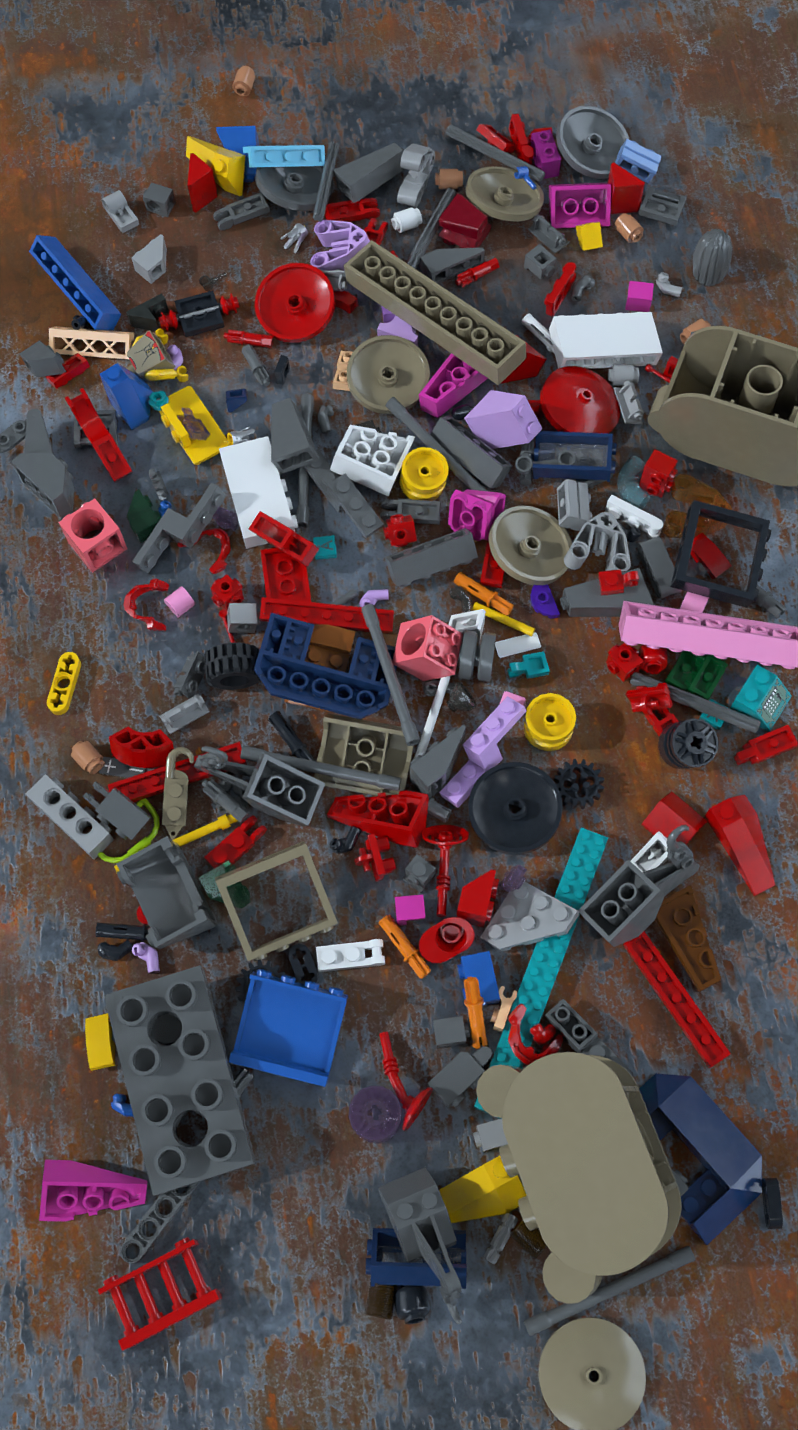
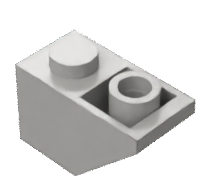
M160 234L151 240L148 245L136 252L132 257L135 271L150 284L166 272L167 248L163 235Z

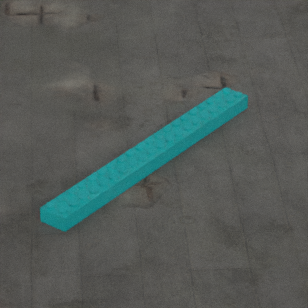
M582 827L580 828L554 898L576 910H579L584 905L608 837ZM578 918L566 935L544 938V941L536 943L517 997L510 1011L511 1014L520 1004L527 1008L520 1024L521 1041L526 1047H530L534 1036L530 1033V1029L541 1020ZM509 1018L489 1068L496 1065H511L523 1068L524 1063L514 1055L508 1042L512 1025L509 1022ZM477 1097L474 1108L487 1113L478 1102Z

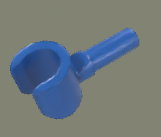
M517 167L518 172L514 173L515 178L524 179L535 190L537 186L529 177L528 167Z

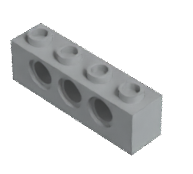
M45 774L25 793L26 796L91 858L95 859L98 853L102 852L114 840L110 835L112 830L102 821L98 823L93 819L96 815L87 806L84 809L78 805L80 800L72 792L66 794L62 790L64 785L57 778L54 777L51 780ZM55 797H60L58 803L51 804ZM70 812H76L73 818L67 819V815ZM92 826V830L89 833L82 834L84 828Z

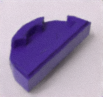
M548 584L534 585L530 594V601L535 612L548 616L550 619L559 618L560 613Z

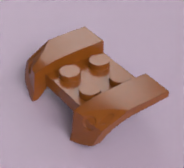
M314 625L305 661L345 672L356 632L332 625ZM284 699V702L335 714L331 711Z

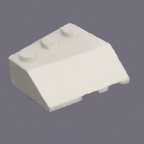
M350 425L335 453L330 470L340 475L346 473L349 479L389 496L401 470L402 462L408 454L415 436L408 435L405 438L397 436V433L393 432L383 434L378 433L375 429Z

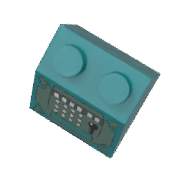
M757 664L730 709L759 720L761 722L759 727L770 732L792 695L777 675Z

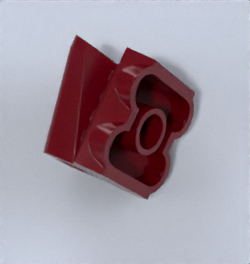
M458 193L439 218V225L443 229L438 236L442 237L443 242L447 245L456 244L459 245V248H479L489 234L492 224L488 223V217Z

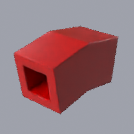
M334 291L335 307L351 314L358 306L357 297L348 291Z

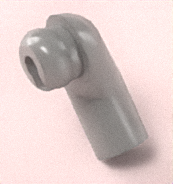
M661 272L656 279V284L661 292L680 297L682 287L671 285L668 281L669 275Z

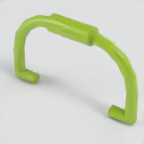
M146 798L140 800L136 805L140 808L144 805L154 818V827L147 838L144 837L129 849L127 854L121 857H110L103 852H99L98 857L106 862L118 863L151 844L150 842L158 833L160 822L155 808Z

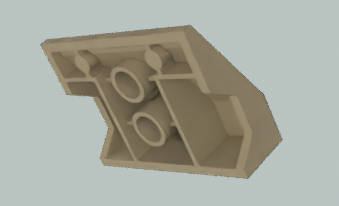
M329 713L324 716L323 736L317 762L374 774L401 778L399 791L406 790L414 746H407L401 726ZM317 773L314 775V778L324 782L327 787L378 796V793L384 792L386 795L399 794V791L379 788L375 785Z

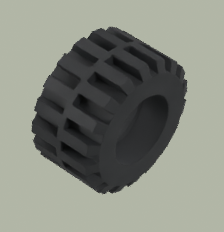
M226 643L210 648L204 654L206 682L214 688L224 690L244 689L259 683L261 680L254 671L260 649L246 643Z

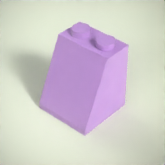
M490 390L464 418L472 433L492 449L530 443L542 430L525 395Z

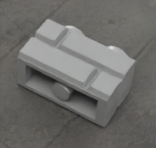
M570 479L564 480L557 488L559 527L580 531L584 523L592 519V512L589 511L591 494L588 493V485L586 483Z

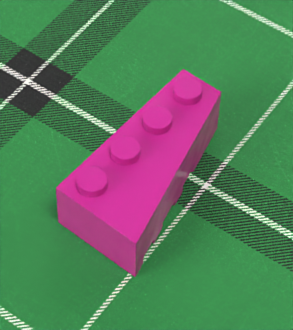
M451 353L419 393L420 408L422 411L439 418L488 378Z

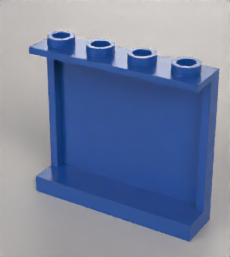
M258 969L257 972L253 971L249 976L250 984L229 1063L326 1087L348 995L343 994L344 990L329 987V990L319 988L320 984L305 981V984L295 982L296 978L281 975V978L271 976L272 972Z

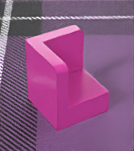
M630 281L625 310L649 312L654 283Z
M423 894L395 897L398 926L407 925L409 920L425 919Z

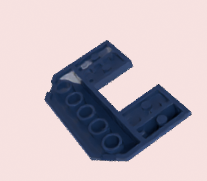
M275 613L270 614L254 667V671L270 695L360 720L388 706L391 693L372 640L358 637L349 673L305 661L314 624ZM386 645L393 661L395 647Z
M656 1073L639 1090L659 1140L673 1130L707 1169L681 1196V1217L704 1244L708 1245L762 1193V1155L691 1076Z

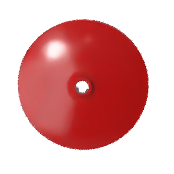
M290 263L276 268L263 279L255 296V312L263 329L273 338L288 343L307 341L321 333L331 321L336 304L334 289L327 276L318 268L305 263Z
M578 366L559 368L548 376L541 388L540 404L542 411L549 423L559 432L610 434L619 422L621 410L614 389L603 377L589 369Z

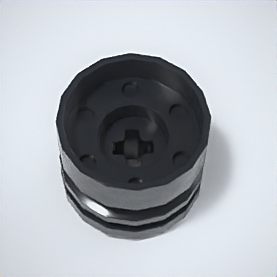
M692 718L672 723L664 728L659 737L658 748L660 756L666 764L677 769H689L707 765L712 761L718 751L719 741L716 731L709 723L702 719Z

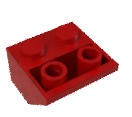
M491 869L462 887L457 917L467 920L471 925L483 928L485 921L490 922L494 902L490 901V898L495 899L499 879L495 878L496 870Z

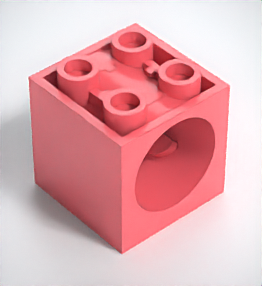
M95 498L90 502L84 503L81 508L72 514L66 515L58 522L68 543L92 573L128 549L120 528ZM102 530L100 534L93 538L83 539L91 531Z
M433 615L403 622L400 624L392 663L422 681L455 675L463 634Z

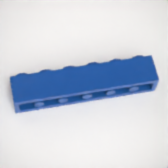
M36 235L29 250L31 255L95 330H114L121 316L118 309L56 237Z

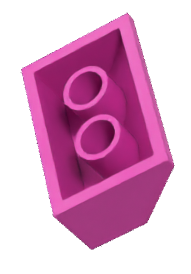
M611 184L549 185L550 225L552 227L572 228L576 227V225L600 222V226H610Z

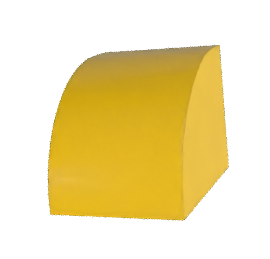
M600 222L576 225L578 241L583 251L603 247Z

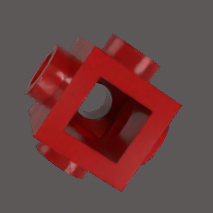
M402 514L392 515L390 519L385 520L387 527H383L385 540L389 539L391 546L404 547L410 542L417 541L414 520L411 515L403 516Z
M227 574L222 578H218L210 588L213 595L211 597L212 601L219 608L222 607L226 611H228L229 603H241L244 600L243 586L236 578L232 580Z
M626 643L620 646L618 644L613 646L608 651L609 655L606 661L609 671L614 675L616 674L622 682L629 679L634 672L640 671L644 662L640 658L638 650Z

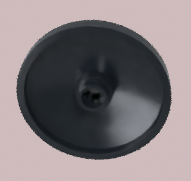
M522 762L503 763L486 771L474 784L469 797V818L477 836L490 848L510 855L527 854L544 846L556 833L562 816V799L556 784L543 770ZM517 808L519 811H517V813L514 814L512 813V809Z

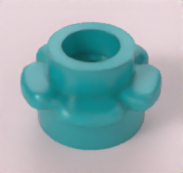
M163 391L151 393L148 400L149 405L157 411H161V406L169 402L168 396Z

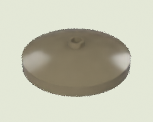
M505 167L480 168L469 176L466 185V195L475 207L486 215L505 221H525L534 218L542 209L544 194L540 186L533 179L531 180L537 186L535 190L524 179L515 178L514 173L518 171Z
M381 335L364 341L354 350L347 365V383L353 397L365 408L382 414H393L385 406L392 397H395L407 410L414 407L419 402V393L427 385L430 378L429 364L421 349L411 341L394 335Z
M515 506L506 509L496 518L489 532L490 550L498 565L511 577L531 585H546L558 580L568 569L564 563V557L572 542L566 529L559 527V521L555 517L536 507Z
M593 1317L569 1321L560 1326L549 1337L540 1356L538 1378L543 1398L551 1412L569 1428L574 1430H616L626 1424L638 1410L646 1385L645 1366L635 1342L617 1325ZM593 1370L598 1373L596 1381L589 1379V1373Z

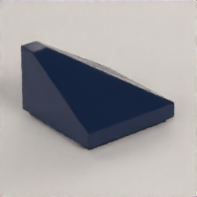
M246 389L226 391L228 413L233 412L247 401Z

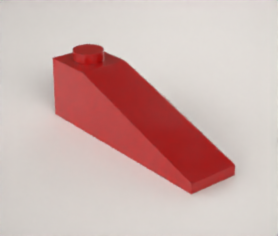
M406 790L399 791V794L386 795L384 792L378 793V796L364 797L363 795L335 797L327 817L348 826H354L369 834L375 833L377 837H388V841L395 844L417 848L422 838V831L426 828L429 796L428 794Z
M746 795L730 797L709 808L705 818L754 897L774 887L775 881L758 814Z

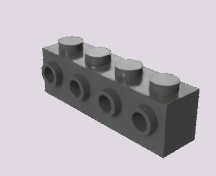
M452 416L440 417L430 434L458 463L465 467L464 469L470 475L476 476L486 488L500 487L513 465Z
M464 528L386 556L385 560L393 583L397 587H405L412 584L414 580L428 579L432 574L439 571L447 572L453 566L469 564L473 561L472 559L478 558L472 533Z

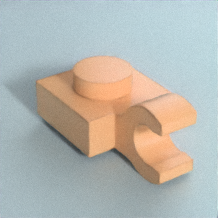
M501 986L499 989L501 1007L500 1009H494L490 1021L495 1023L493 1030L500 1033L503 1032L510 1008L517 997V991L515 990L512 997H504V986Z

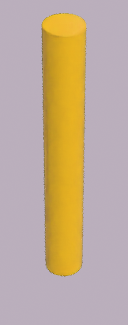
M475 602L472 608L474 611L483 609L486 611L485 616L531 637L535 632V628L478 602Z

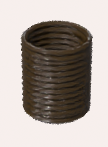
M523 1220L510 1234L520 1246L524 1247L533 1259H536L547 1247L542 1239L539 1228L530 1231Z
M370 1282L364 1314L391 1320L397 1285H377L375 1283V1286H371Z

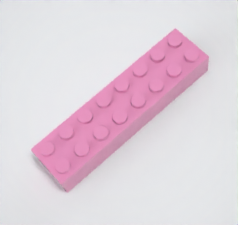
M623 601L619 632L621 641L628 645L644 644L652 649L664 647L669 648L673 652H682L684 650L691 651L699 656L710 654L719 659L730 657L745 663L757 661L765 666L777 664L786 669L798 668V627Z

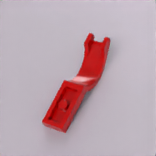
M81 388L80 395L71 400L67 396L65 400L115 483L133 471L97 414L84 388Z

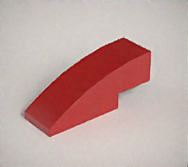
M259 511L248 528L251 532L306 567L309 566L319 550L315 544Z

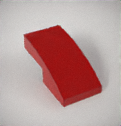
M700 533L694 537L691 556L696 563L701 562L712 579L717 578L732 566L719 548L705 534Z

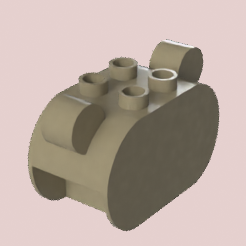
M710 326L697 330L686 340L669 385L663 386L658 390L647 417L649 425L660 433L669 445L688 457L770 484L798 486V348L727 326Z
M562 1052L542 1057L524 1069L511 1065H496L483 1072L477 1084L478 1102L484 1111L492 1116L502 1118L503 1131L508 1144L500 1146V1157L507 1174L511 1178L520 1175L527 1196L520 1198L518 1205L526 1227L530 1231L539 1228L542 1239L551 1250L550 1255L545 1260L542 1273L548 1292L556 1300L566 1304L581 1302L597 1290L602 1276L619 1274L636 1267L669 1241L681 1217V1194L638 1085L632 1075L622 1065L602 1056Z

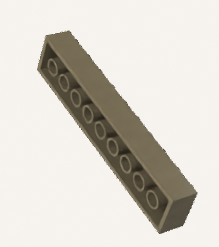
M371 240L344 264L346 280L350 285L497 385L506 379L526 359L525 341Z

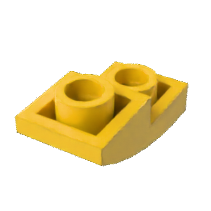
M109 1014L85 1018L86 1047L90 1070L94 1071L115 1066V1043L112 1040Z

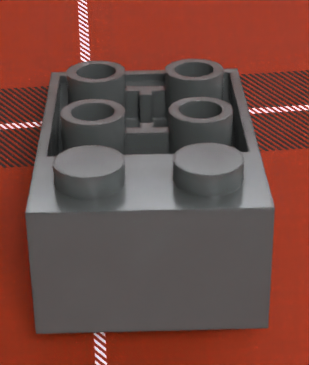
M464 724L459 728L454 727L451 729L443 741H436L429 747V752L423 756L418 755L410 763V782L420 793L428 794L429 799L439 793L449 780L465 742L466 726Z

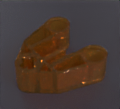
M680 474L675 478L671 490V495L675 500L689 503V506L693 500L732 510L731 505L711 486L687 474ZM671 511L667 514L663 525V532L667 537H682L687 513ZM699 516L694 537L700 533L707 536L725 528L727 523Z

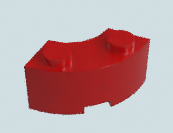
M128 726L109 736L112 756L120 762L133 767H163L166 765L168 754L174 749L173 742L161 729L153 732H139Z

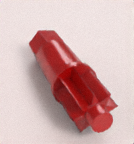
M495 257L458 274L457 280H455L456 285L464 287L491 273V271L500 267L498 260Z
M228 330V333L224 332V338L230 343L249 344L272 348L273 336L236 330Z

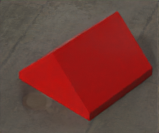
M190 153L187 186L193 212H198L218 196L213 169L197 155Z
M613 162L608 183L611 184L610 214L638 212L645 182Z
M671 791L659 801L641 825L653 835L660 831L666 838L675 828L687 825L689 831H683L676 839L677 842L682 841L687 845L708 821Z

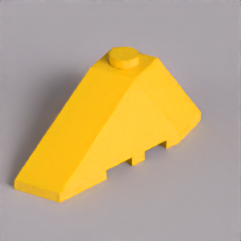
M187 136L186 157L190 160V153L197 155L213 169L214 180L221 188L229 193L242 196L246 155Z
M500 1156L439 1190L451 1223L509 1213L519 1207L518 1200L527 1196L518 1175L511 1178L507 1174Z

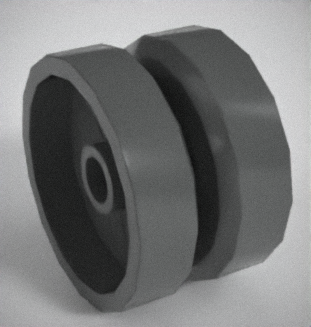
M465 630L463 644L460 646L459 678L470 680L473 677L474 666L478 667V680L490 682L496 634L485 632L482 635L481 646H478L477 632Z

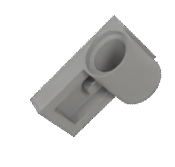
M120 190L101 199L103 208L122 233L140 225L138 218L129 208Z

